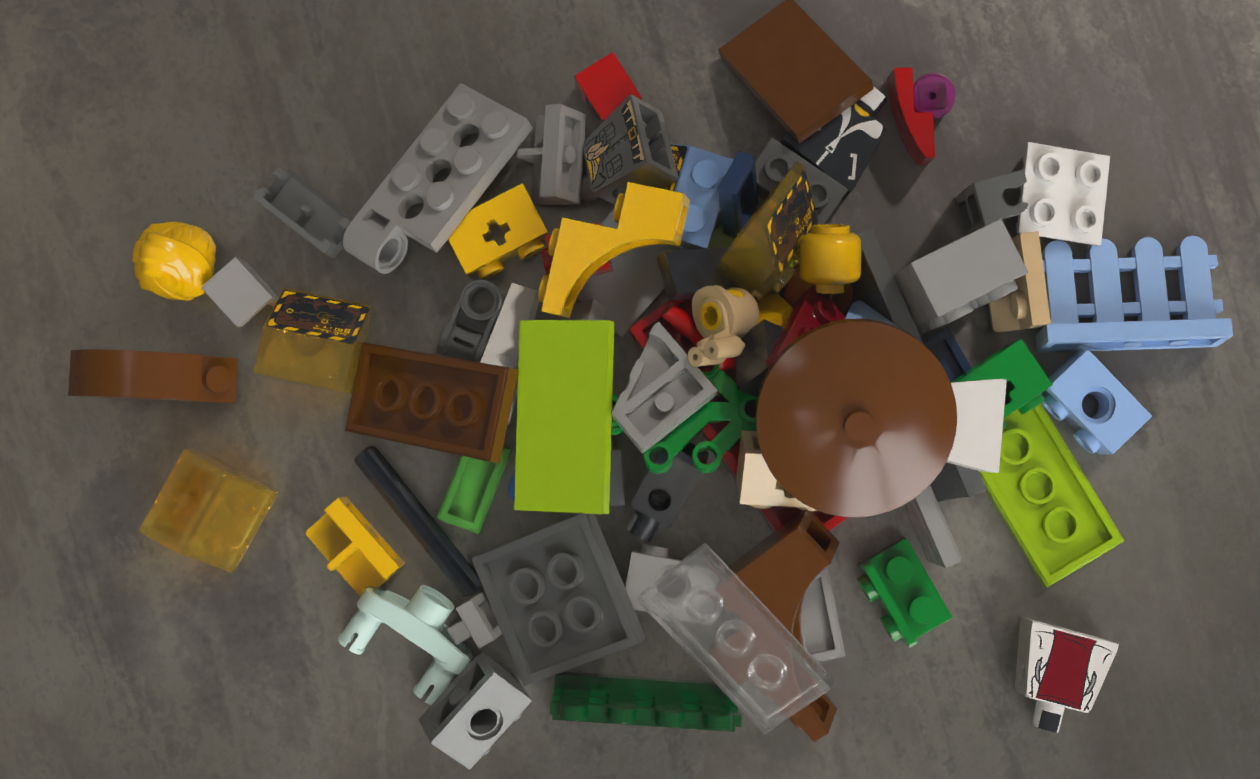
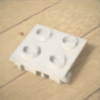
M1026 142L1023 169L1027 182L1020 186L1021 196H1019L1018 202H1026L1028 207L1018 215V223H1016L1017 233L1039 231V237L1101 246L1110 156Z

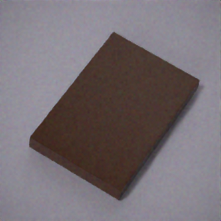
M794 0L783 1L718 49L721 59L799 144L874 89L872 80Z

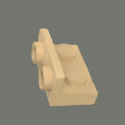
M1039 231L1020 233L1011 238L1029 273L1014 280L1018 287L1017 290L988 303L991 330L994 333L1032 329L1051 324Z

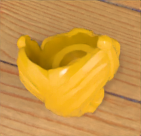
M174 221L153 223L147 229H144L138 240L135 241L131 259L135 264V277L138 279L139 285L143 290L151 291L171 300L192 301L193 298L205 293L201 287L213 277L216 245L208 232L200 227Z

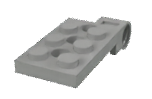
M460 83L350 222L343 237L345 251L382 274L392 272L403 261L408 249L406 235L437 253L532 131L533 127L528 119ZM472 133L479 134L477 141L473 145L460 147L464 137ZM444 168L452 169L446 180L433 183V178L438 171ZM419 203L424 204L423 210L418 216L405 219V214L411 206Z

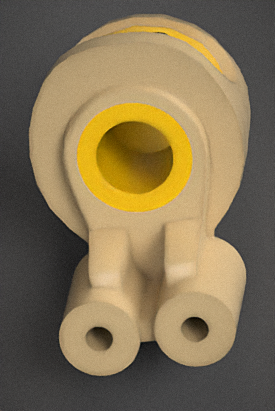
M713 285L703 287L694 294L692 300L693 318L699 333L704 339L697 342V347H692L689 350L688 360L690 364L694 367L721 364L726 358L737 357L742 353L745 343L742 342L741 338L757 325L759 320L758 304L748 291L743 288L734 287L725 290L721 286Z

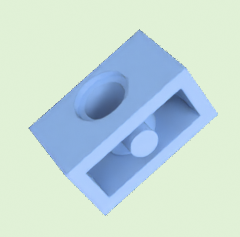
M1088 349L1071 355L1048 377L1053 386L1041 393L1045 399L1042 402L1044 408L1057 420L1062 421L1065 419L1076 430L1073 434L1074 439L1091 454L1095 452L1099 455L1114 454L1152 417ZM1088 393L1093 395L1098 401V411L1093 418L1088 417L1082 409L1083 398Z

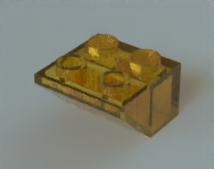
M184 449L141 525L139 532L178 554L234 573L279 492L201 449Z

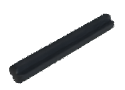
M369 446L361 451L354 459L356 465L462 596L467 597L482 585L477 572L378 449L374 446Z

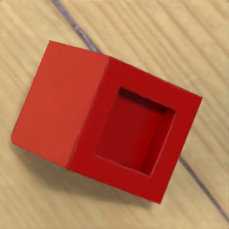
M613 52L574 76L577 90L585 101L589 100L603 122L630 94L642 100L640 93Z

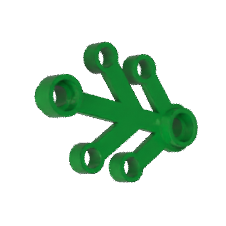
M715 364L714 368L709 372H702L727 402L706 403L678 425L662 442H657L644 453L646 467L651 472L657 474L668 471L672 466L673 458L708 423L729 422L711 442H701L693 450L692 463L699 472L711 473L715 471L720 465L721 457L741 439V430L756 431L755 418L749 417L744 409L750 404L756 405L757 397L737 390V383L723 370H719V364ZM612 394V405L614 406L618 401V395ZM612 418L611 435L620 434L623 430ZM704 450H709L714 453L716 459L711 464H703L698 460V454ZM654 451L665 452L668 457L667 461L661 465L652 463L649 457Z

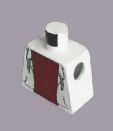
M1021 617L1015 689L1025 697L1037 700L1031 725L1046 731L1059 733L1065 707L1089 713L1117 653L1119 644L1104 638Z

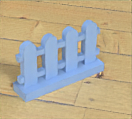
M1188 236L1182 240L1176 248V256H1163L1161 244L1151 237L1142 238L1133 246L1131 258H1118L1115 244L1108 239H1102L1101 246L1090 245L1086 252V259H1073L1070 246L1061 240L1050 242L1042 251L1051 324L1045 325L1035 335L1037 353L1078 352L1087 349L1089 351L1217 347L1233 337L1231 318L1216 319L1215 317L1216 313L1223 311L1222 299L1213 300L1210 269H1215L1218 266L1217 255H1208L1205 241L1198 236ZM1165 270H1178L1181 301H1168ZM1119 272H1133L1136 302L1122 303ZM1074 273H1088L1091 304H1077ZM1170 315H1183V320H1170ZM1124 316H1138V321L1124 322ZM1092 317L1093 323H1079L1078 318Z

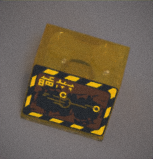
M796 161L754 211L715 266L732 282L748 291L758 302L771 288L780 292L796 271L790 266L792 260L797 264L800 262L801 238L803 235L812 232V225H817L819 222L805 167L801 163Z
M283 288L263 327L253 373L352 394L363 342H366L373 306Z

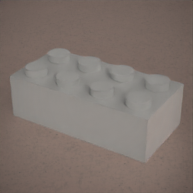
M999 219L911 262L895 273L894 277L917 330L921 335L1017 290L1018 287L1014 280L1029 272L1002 219Z

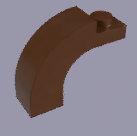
M71 350L68 396L236 404L238 358L156 351Z

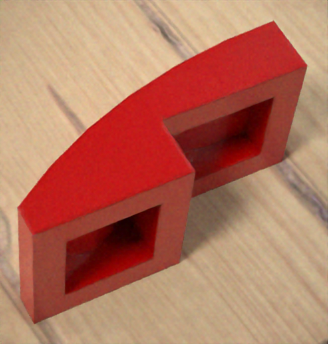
M913 67L894 68L887 78V87L896 128L904 146L917 166H927L935 158L933 112H915Z

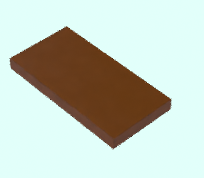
M363 342L345 431L500 463L519 370Z

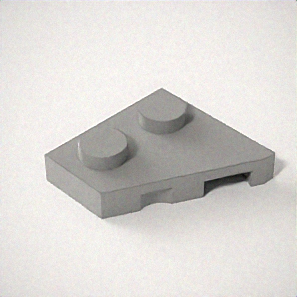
M660 322L653 325L647 344L629 375L628 384L625 390L621 392L612 411V418L642 454L717 395V389L698 367L690 364L688 355Z

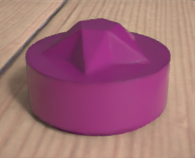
M928 72L915 80L913 83L915 112H933V119H938L945 116L952 109L956 91L949 77L939 72Z

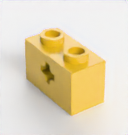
M522 183L471 209L448 240L466 275L470 279L479 276L481 280H486L505 269L503 262L519 255L521 260H524L539 253L541 249L545 248L543 242L546 241L545 236L549 235ZM499 226L502 231L510 229L504 235L506 242L500 246L494 240L487 242L493 237L491 229Z

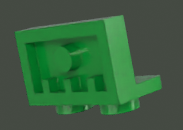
M901 538L857 564L863 574L857 578V581L870 602L877 599L886 614L880 618V621L893 642L900 639L903 644L910 648L918 643L917 638L953 618L907 538Z

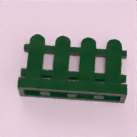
M561 672L555 675L553 699L550 702L552 720L735 732V727H741L742 714L738 713L737 683Z

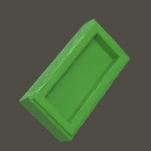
M503 446L500 463L460 456L437 519L476 534H481L512 449Z

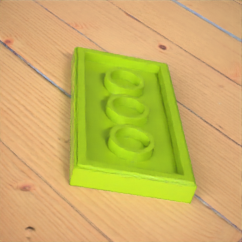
M520 320L514 510L609 514L614 321Z
M1039 404L1022 415L1017 409L1003 419L1007 426L1002 430L999 473L979 471L987 489L985 492L1043 587L1047 588L1125 540L1043 405Z

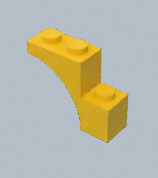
M628 182L626 193H620L615 203L614 221L619 222L617 229L562 218L560 229L555 228L549 242V255L553 256L550 274L543 276L539 287L538 300L543 303L541 311L570 319L573 306L583 286L609 260L624 252L643 246L672 245L680 247L690 205L689 198L684 193Z

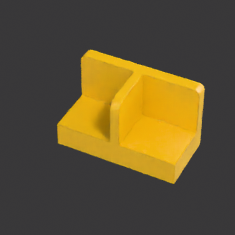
M347 496L338 497L324 509L326 514L306 531V536L329 561L326 567L330 571L337 570L360 597L367 587L374 586L379 588L406 564Z

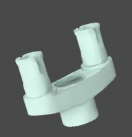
M421 585L411 600L383 588L367 587L357 601V611L337 638L338 642L343 647H346L357 633L358 637L349 651L360 655L364 652L366 645L380 624L385 623L431 654L434 658L433 662L418 684L413 688L414 694L421 699L430 685H434V689L425 701L429 705L436 701L452 683L456 675H459L473 659L468 646L464 642L455 645L447 631L449 627L445 622L454 610L453 603L441 592L426 585Z

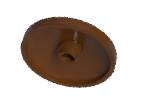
M843 319L819 325L805 332L781 351L770 365L760 386L756 401L755 424L758 443L769 470L779 484L794 498L826 514L841 517H867L889 512L903 506L921 494L935 480L948 460L953 447L957 428V406L947 373L932 352L908 332L885 322L870 319Z

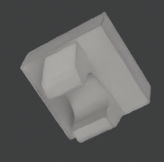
M485 591L480 592L458 606L456 610L461 620L447 629L455 645L472 637L478 648L492 642L502 634Z

